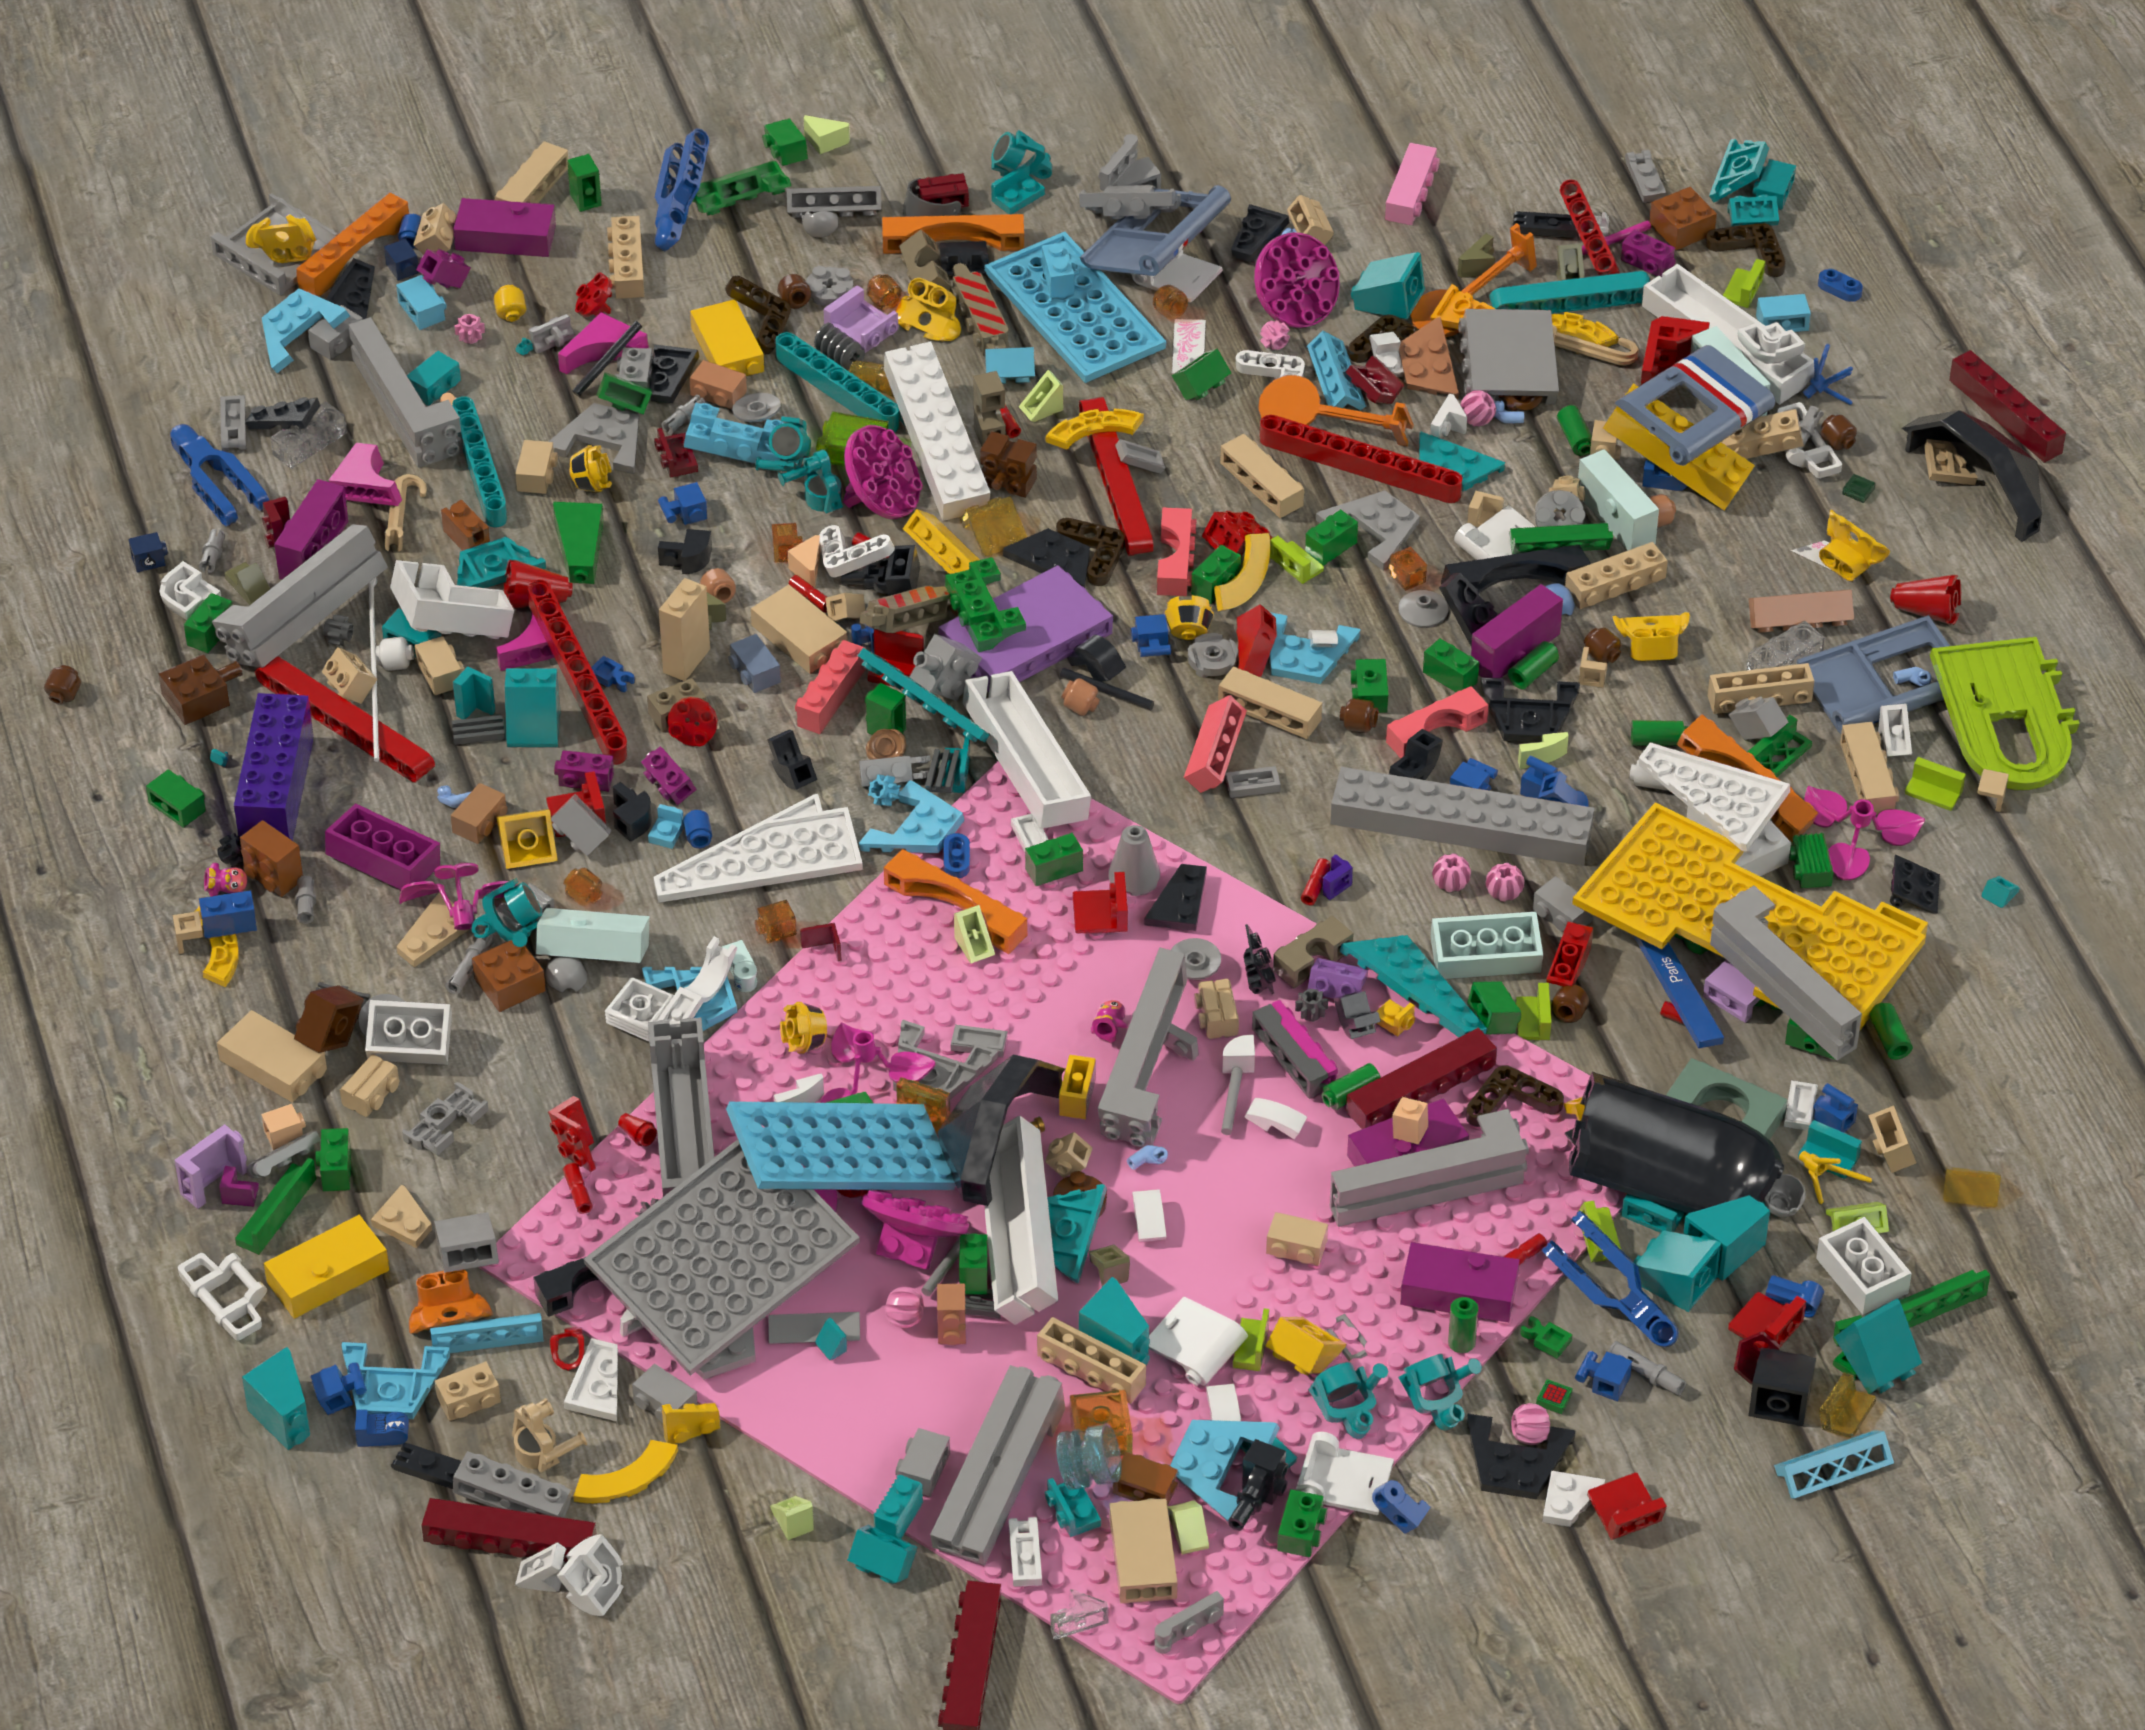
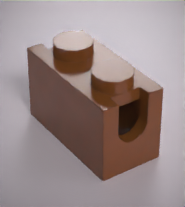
M463 500L451 505L450 510L447 507L441 509L443 531L462 551L490 542L489 527Z
M1125 1452L1113 1475V1494L1132 1501H1142L1151 1498L1166 1499L1168 1506L1178 1487V1482L1175 1481L1178 1469L1168 1464H1160L1146 1459L1142 1455Z

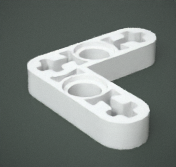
M1249 350L1240 351L1236 355V369L1240 373L1275 378L1286 375L1304 377L1305 362L1297 356ZM1274 363L1276 366L1266 367L1264 364Z
M828 526L820 533L823 563L831 577L842 576L886 558L895 549L888 535H880L846 549L845 538L838 526Z

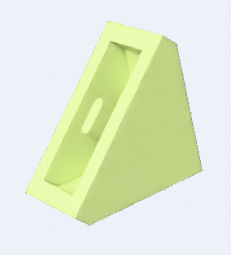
M804 116V136L819 154L849 144V123Z
M1047 370L1019 405V408L1032 422L1062 411V383L1050 370Z
M980 905L954 913L955 940L969 962L974 963L995 955Z
M794 1496L770 1506L787 1540L814 1531L811 1501Z
M1195 1501L1167 1506L1168 1516L1181 1554L1209 1549L1202 1506Z

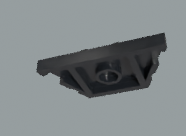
M1048 528L1003 548V557L1041 574L1058 565L1065 572H1068L1080 586L1086 587L1090 547Z

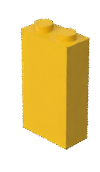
M733 299L690 311L691 329L708 362L746 374V376L764 372V354L736 300Z

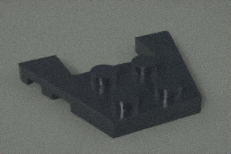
M1481 678V689L1503 741L1542 742L1544 734L1560 732L1579 694L1580 682L1557 681L1556 700L1504 698V679Z
M1468 1413L1467 1428L1470 1433V1442L1475 1456V1466L1481 1491L1537 1500L1550 1480L1551 1471L1562 1461L1567 1448L1574 1442L1576 1430L1551 1426L1547 1449L1489 1441L1493 1417Z

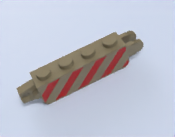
M961 263L955 264L953 267L955 276L953 277V287H951L950 292L956 297L958 312L961 317L964 316L967 331L973 334L975 347L980 348L983 356H985V349L1008 348L1009 328L982 274L978 272L970 273L966 265Z
M928 585L869 601L867 610L861 613L859 623L866 624L870 628L883 632L894 633L945 619L947 611L950 610V603H948L949 593L945 586L934 588Z

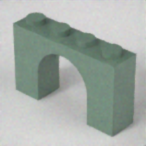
M1693 1058L1689 1060L1666 1094V1096L1697 1106L1712 1100L1732 1102L1744 1111L1746 1116L1742 1122L1761 1132L1769 1140L1785 1118L1788 1100L1776 1093H1771L1753 1083H1748L1730 1073L1723 1072Z

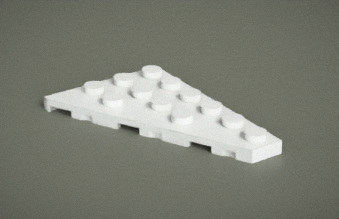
M1649 743L1639 757L1640 767L1740 850L1745 852L1748 851L1790 793L1789 783L1653 743Z

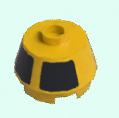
M588 445L570 458V476L579 490L602 492L603 489L610 488L612 485L608 481L607 476L608 473L612 472L607 453H601V445Z
M1192 595V600L1179 601V596L1170 599L1167 602L1165 617L1171 634L1184 640H1194L1200 635L1207 634L1214 617V612L1211 610L1212 606H1209V600Z
M796 1002L783 1008L787 1013L785 1021H780V1034L782 1042L788 1043L789 1052L804 1054L824 1044L827 1036V1021L822 1009L803 1002Z

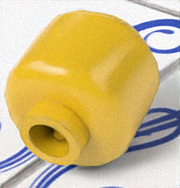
M505 285L500 287L494 295L495 310L501 319L514 322L525 314L527 307L524 293L521 289L514 285Z

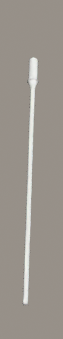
M375 577L367 586L369 587L371 672L377 678L374 586L377 584V579ZM376 681L372 687L374 761L378 762L379 736Z

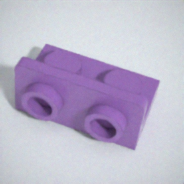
M1317 958L1311 968L1308 989L1322 991L1323 996L1329 998L1361 991L1367 980L1369 969Z

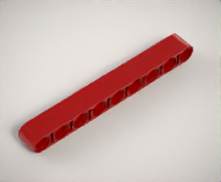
M1104 397L1079 401L1080 413L1096 409L1099 412L1109 411ZM1099 432L1088 435L1087 437L1116 523L1125 537V549L1128 556L1153 552L1152 535L1128 465L1121 462L1115 446L1119 441L1117 433Z
M1266 415L1260 420L1259 440L1266 447L1445 503H1456L1461 499L1463 478L1456 471L1280 416Z
M542 579L534 580L528 586L529 607L602 754L613 756L614 765L621 764L627 759L626 736L550 584Z
M279 656L275 657L263 668L259 667L255 671L256 678L260 684L275 694L308 696L311 717L374 757L373 717ZM378 720L380 762L411 782H417L435 767V761L427 751Z

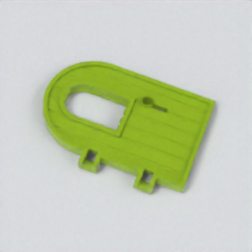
M2037 637L1932 648L1929 656L1961 751L1970 767L1980 776H1982L1983 769L2009 774L2007 789L2013 790L2037 789L2048 785L2058 778L2066 767L2071 754L2072 741L2070 734H2074L2077 731L2080 723L2079 720H2073L2074 708H2061L2054 685L2060 682L2062 671H2056L2057 659H2044ZM1971 687H1974L1975 695H1973ZM2004 718H2023L2036 754V762L2014 764L2007 760L1999 748L2000 745L1992 722Z

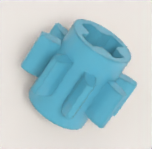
M878 774L877 779L869 783L868 796L875 798L873 804L892 806V801L899 799L898 794L901 786L894 783L895 777Z

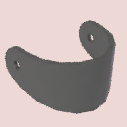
M916 178L908 183L902 210L904 217L957 216L961 210V203L959 201L948 204H934L924 201L916 196L918 194V179L921 178Z

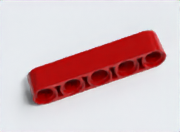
M1574 179L1564 181L1559 189L1560 194L1598 276L1619 274L1618 265L1580 184Z

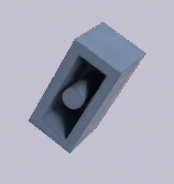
M757 634L730 644V655L728 656L730 666L734 670L737 669L743 684L748 685L754 693L781 683L780 664Z

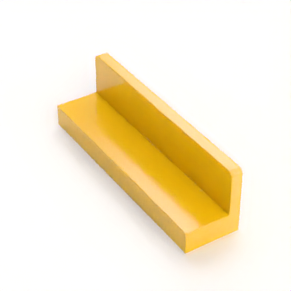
M916 509L903 527V530L949 574L969 570V562L980 560L932 514Z

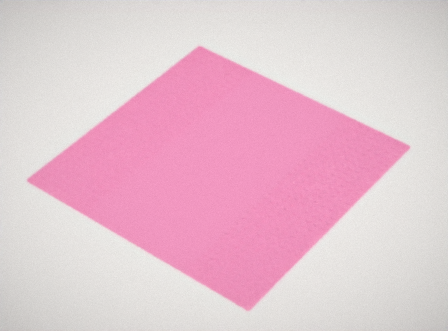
M998 761L952 805L961 811L964 816V822L955 833L967 836L970 841V871L965 877L959 879L972 888L979 889L990 898L1000 901L1008 908L1023 914L1027 918L1028 936L1010 954L993 946L995 955L970 963L954 936V913L960 912L963 909L933 897L903 896L884 885L883 871L830 922L836 925L841 943L842 961H837L833 944L803 948L704 1043L714 1157L738 1139L726 1111L729 1101L774 1102L775 1094L796 1089V1080L820 1073L823 1075L824 1095L835 1088H846L851 1092L854 1082L855 1059L847 1063L840 1062L833 1057L831 1051L834 1033L841 1022L850 1027L871 1032L874 1035L875 1046L881 1047L882 1054L890 1063L891 1057L898 1053L902 1020L925 1027V1034L917 1048L962 1063L966 1062L970 1053L951 1051L955 1024L1008 1031L1003 1057H998L992 1065L944 1106L894 1091L893 1081L889 1077L890 1068L884 1066L878 1055L871 1062H860L857 1093L866 1092L874 1104H924L937 1136L939 1129L968 1088L1013 1054L1038 1059L1065 1068V1070L1069 1054L1096 1058V1080L1086 1119L1059 1116L1058 1098L1035 1093H1027L1015 1097L1007 1109L1004 1124L1018 1116L1023 1117L1028 1122H1032L1034 1118L1040 1116L1044 1122L1045 1132L1040 1134L1047 1197L1053 1196L1055 1186L1064 1179L1045 1162L1049 1152L1048 1147L1054 1139L1062 1138L1075 1132L1093 1148L1087 1166L1081 1172L1098 1179L1107 1188L1106 1209L1098 1218L1089 1251L1116 1245L1129 1256V1279L1120 1285L1149 1325V1335L1183 1297L1228 1317L1239 1325L1241 1318L1262 1320L1263 1309H1269V1329L1266 1344L1280 1317H1304L1324 1330L1332 1329L1337 1337L1346 1343L1345 1347L1352 1356L1363 1350L1366 1351L1367 1356L1353 1358L1349 1362L1342 1351L1324 1371L1332 1366L1349 1362L1353 1364L1355 1371L1358 1367L1364 1366L1367 1378H1369L1375 1364L1381 1363L1388 1368L1387 1377L1382 1378L1372 1391L1376 1398V1405L1370 1412L1373 1415V1423L1366 1436L1362 1439L1353 1438L1348 1434L1343 1422L1331 1423L1324 1418L1308 1390L1320 1373L1304 1375L1294 1368L1295 1364L1289 1360L1284 1362L1272 1355L1273 1351L1267 1348L1266 1345L1260 1372L1233 1368V1354L1205 1386L1200 1384L1198 1386L1193 1385L1185 1377L1186 1371L1183 1366L1149 1350L1150 1360L1146 1366V1386L1131 1404L1113 1397L1111 1393L1099 1387L1091 1386L1087 1381L1076 1375L1068 1374L1064 1369L1052 1363L1043 1361L1037 1356V1335L1043 1327L1054 1317L1079 1330V1311L1102 1288L1098 1268L1090 1262L1089 1252L1079 1283L1073 1282L1055 1268L1058 1302L1040 1312L1034 1310L1033 1316L1016 1325L1003 1316L998 1319L965 1314L966 1344H938L937 1287L930 1296L924 1295L921 1289L960 1235L937 1239L929 1269L919 1268L902 1260H894L878 1255L876 1251L884 1222L875 1217L862 1205L863 1197L849 1198L841 1195L838 1191L836 1213L860 1237V1243L768 1314L859 1312L860 1341H847V1352L833 1360H829L816 1345V1342L769 1344V1322L767 1315L753 1326L756 1362L705 1380L696 1372L690 1376L645 1327L622 1337L620 1334V1319L627 1308L600 1280L592 1281L582 1286L575 1294L573 1308L555 1314V1316L572 1327H582V1333L590 1338L618 1344V1355L644 1372L655 1363L697 1391L698 1405L715 1403L721 1420L873 1515L876 1513V1509L879 1508L881 1501L884 1500L886 1492H889L891 1484L897 1479V1475H895L897 1463L900 1459L904 1460L907 1442L910 1437L914 1438L917 1429L920 1428L950 1437V1456L931 1497L923 1495V1504L906 1530L905 1535L980 1582L1001 1584V1595L1170 1701L1175 1704H1182L1354 1511L1323 1505V1508H1328L1325 1525H1319L1318 1530L1321 1531L1320 1544L1318 1548L1313 1547L1310 1558L1277 1551L1278 1532L1291 1489L1296 1490L1312 1435L1316 1432L1330 1433L1338 1439L1340 1449L1394 1459V1466L1434 1422L1431 1413L1424 1414L1415 1410L1410 1397L1398 1378L1405 1374L1404 1368L1441 1353L1444 1359L1452 1356L1455 1370L1468 1364L1472 1358L1477 1359L1483 1367L1565 1275L1543 1251H1540L1530 1259H1526L1524 1263L1519 1265L1518 1282L1509 1323L1478 1318L1475 1347L1470 1352L1458 1353L1453 1351L1448 1345L1450 1313L1400 1305L1401 1285L1411 1242L1503 1257L1531 1237L1540 1233L1546 1238L1547 1243L1551 1240L1554 1241L1576 1262L1587 1250L1582 1230L1571 1219L1577 1215L1583 1202L1594 1201L1596 1208L1608 1207L1612 1220H1614L1622 1211L1623 1199L1627 1193L1570 1175L1569 1154L1573 1151L1575 1145L1567 1138L1565 1132L1574 1128L1577 1116L1576 1114H1567L1564 1104L1559 1113L1546 1114L1509 1096L1498 1111L1509 1109L1512 1118H1516L1518 1121L1521 1139L1525 1138L1527 1141L1529 1154L1525 1157L1527 1172H1524L1523 1184L1338 1227L1329 1207L1331 1172L1354 1167L1347 1156L1348 1135L1362 1129L1346 1112L1347 1105L1334 1110L1325 1105L1322 1093L1310 1099L1305 1095L1252 1030L1253 1011L1280 999L1286 1008L1289 1007L1292 1010L1299 1024L1307 1028L1309 1036L1313 1041L1321 1045L1327 1058L1335 1062L1338 1068L1336 1080L1367 1063L1373 1064L1380 1076L1383 1077L1459 1037L1439 1024L1440 1018L1433 1013L1425 1014L1418 1009L1420 1004L1411 998L1407 1001L1378 980V974L1370 968H1366L1369 969L1368 976L1361 991L1366 992L1371 1012H1376L1389 999L1403 1008L1409 1003L1415 1005V1022L1409 1030L1405 1029L1398 1037L1375 1023V1033L1354 1039L1348 1038L1341 1026L1334 999L1324 996L1323 999H1328V1009L1325 1010V1017H1320L1314 1022L1301 1019V1011H1295V1001H1298V993H1304V991L1308 990L1309 979L1293 989L1274 972L1276 979L1273 982L1274 994H1271L1268 988L1259 994H1254L1248 986L1243 958L1245 950L1249 948L1245 925L1248 924L1253 933L1257 932L1260 936L1262 947L1268 948L1272 957L1269 967L1273 970V956L1276 950L1294 941L1298 935L1311 930L1317 923L1148 829L1146 831L1148 832L1160 868V879L1157 882L1156 888L1147 894L1131 896V892H1126L1128 932L1077 934L1074 922L1073 892L1109 890V868L1122 832L1128 826L1140 825L1091 798L1088 820L1043 828L1049 840L1070 833L1074 834L1083 849V871L1035 886L1025 869V852L1011 826L1012 818L1028 815L1031 812ZM944 847L939 853H911L916 854L920 859L944 871ZM1181 864L1207 866V875L1196 931L1144 925V918ZM1190 938L1204 939L1213 943L1219 949L1221 965L1217 972L1208 978L1201 980L1187 979L1186 986L1171 1022L1197 1037L1199 1055L1192 1061L1185 1056L1177 1055L1173 1049L1163 1044L1146 1088L1147 1092L1159 1094L1160 1097L1157 1103L1158 1113L1156 1116L1162 1118V1123L1153 1146L1164 1147L1168 1152V1157L1162 1164L1144 1163L1133 1170L1127 1164V1158L1143 1147L1134 1146L1130 1142L1120 1139L1111 1140L1102 1135L1098 1106L1159 947L1171 950L1175 944L1182 940ZM1351 954L1336 961L1360 967L1357 964L1358 959ZM1320 955L1312 956L1314 958V963L1317 960V958L1329 960L1328 958ZM1229 979L1239 1018V1033L1237 1036H1221V1038L1209 1039L1206 1035V1030L1200 1029L1198 1014L1202 1012L1201 1009H1196L1194 993H1198L1200 982H1215L1216 980ZM1116 1000L1125 1007V1018L1122 1021L1128 1027H1119L1116 1041L1109 1043L1099 1038L1096 1034H1092L1091 1026L1093 1020L1097 1017L1101 1004L1106 1001ZM796 1002L819 1007L823 1010L827 1021V1036L824 1044L804 1054L789 1052V1045L782 1042L780 1034V1021H785L787 1013L783 1008ZM1485 1034L1497 1047L1496 1065L1489 1071H1483L1472 1077L1469 1081L1450 1088L1446 1093L1429 1099L1426 1103L1430 1104L1444 1098L1469 1134V1140L1480 1138L1483 1131L1481 1127L1472 1126L1467 1122L1466 1107L1497 1067L1502 1065L1511 1066L1559 1089L1564 1095V1103L1583 1096L1590 1075L1516 1034ZM1254 1035V1073H1242L1232 1133L1224 1135L1221 1129L1231 1073H1222L1223 1051L1225 1046L1234 1038ZM1064 1071L1063 1074H1062V1082H1063V1078H1064L1065 1071ZM1529 1086L1521 1089L1524 1093H1533L1535 1091L1534 1088ZM653 1092L630 1115L652 1122L657 1129ZM1496 1093L1485 1094V1097L1491 1100L1499 1097ZM823 1096L815 1103H821ZM1255 1098L1271 1100L1286 1105L1307 1116L1297 1137L1293 1139L1272 1125L1268 1131H1265L1246 1119L1245 1115ZM1481 1106L1479 1113H1483V1106ZM617 1126L591 1151L596 1169L591 1172L584 1167H579L593 1209L586 1214L577 1212L571 1190L564 1177L496 1242L499 1263L480 1266L479 1268L542 1307L535 1295L534 1276L588 1256L638 1217L635 1215V1212H640L642 1201L651 1205L652 1198L658 1200L663 1198L658 1135L651 1145L638 1146L622 1128ZM957 1187L954 1190H883L892 1193V1198L902 1199L904 1197L910 1199V1197L926 1201L925 1206L940 1205L950 1208V1214L957 1213L968 1217L969 1229L967 1233L987 1234L984 1205L963 1201ZM1160 1189L1166 1240L1139 1242L1132 1193ZM1275 1212L1328 1224V1240L1319 1266L1266 1254L1267 1234ZM988 1250L987 1289H991V1290H992V1280H991V1270H990V1260H989V1250ZM959 1257L939 1284H959ZM907 1286L921 1293L924 1301V1311L922 1319L918 1324L908 1328H901L888 1320L886 1303L890 1292ZM1345 1314L1356 1329L1348 1327L1343 1320L1336 1323V1318ZM1359 1332L1367 1341L1365 1348L1358 1340ZM1009 1366L1026 1367L1034 1373L1035 1377L1040 1378L1041 1376L1049 1375L1062 1382L1065 1411L1053 1437L1048 1436L1046 1433L985 1566L933 1548L930 1534ZM1471 1374L1459 1381L1461 1389L1467 1385L1475 1374ZM1441 1379L1420 1388L1422 1397L1426 1400H1439L1448 1394L1449 1388L1445 1380ZM1234 1384L1241 1421L1277 1423L1280 1429L1276 1438L1297 1456V1462L1288 1468L1285 1475V1480L1288 1483L1284 1494L1278 1496L1273 1505L1264 1502L1261 1511L1251 1515L1243 1530L1237 1531L1231 1528L1218 1512L1214 1511L1204 1500L1176 1478L1175 1481L1178 1482V1487L1168 1506L1189 1501H1195L1202 1506L1209 1549L1181 1554L1169 1519L1177 1575V1599L1120 1603L1109 1520L1110 1503L1132 1500L1113 1494L1114 1473L1125 1452L1142 1455L1146 1459L1170 1465L1191 1421L1211 1420L1206 1386ZM1358 1389L1350 1396L1330 1402L1329 1404L1337 1409L1349 1408L1364 1402V1397ZM1240 1448L1220 1488V1491L1236 1497L1238 1492H1242L1243 1458L1246 1455ZM1054 1478L1056 1484L1059 1485L1079 1478L1101 1518V1527L1070 1537L1066 1529L1059 1526L1055 1508L1049 1507L1044 1494L1047 1491V1480ZM1028 1517H1037L1042 1585L1013 1587L1008 1519L1017 1518V1521L1028 1520ZM1216 1591L1224 1598L1223 1616L1218 1621L1207 1624L1198 1629L1192 1636L1184 1637L1171 1645V1650L1168 1653L1161 1654L1155 1650V1627L1159 1623Z

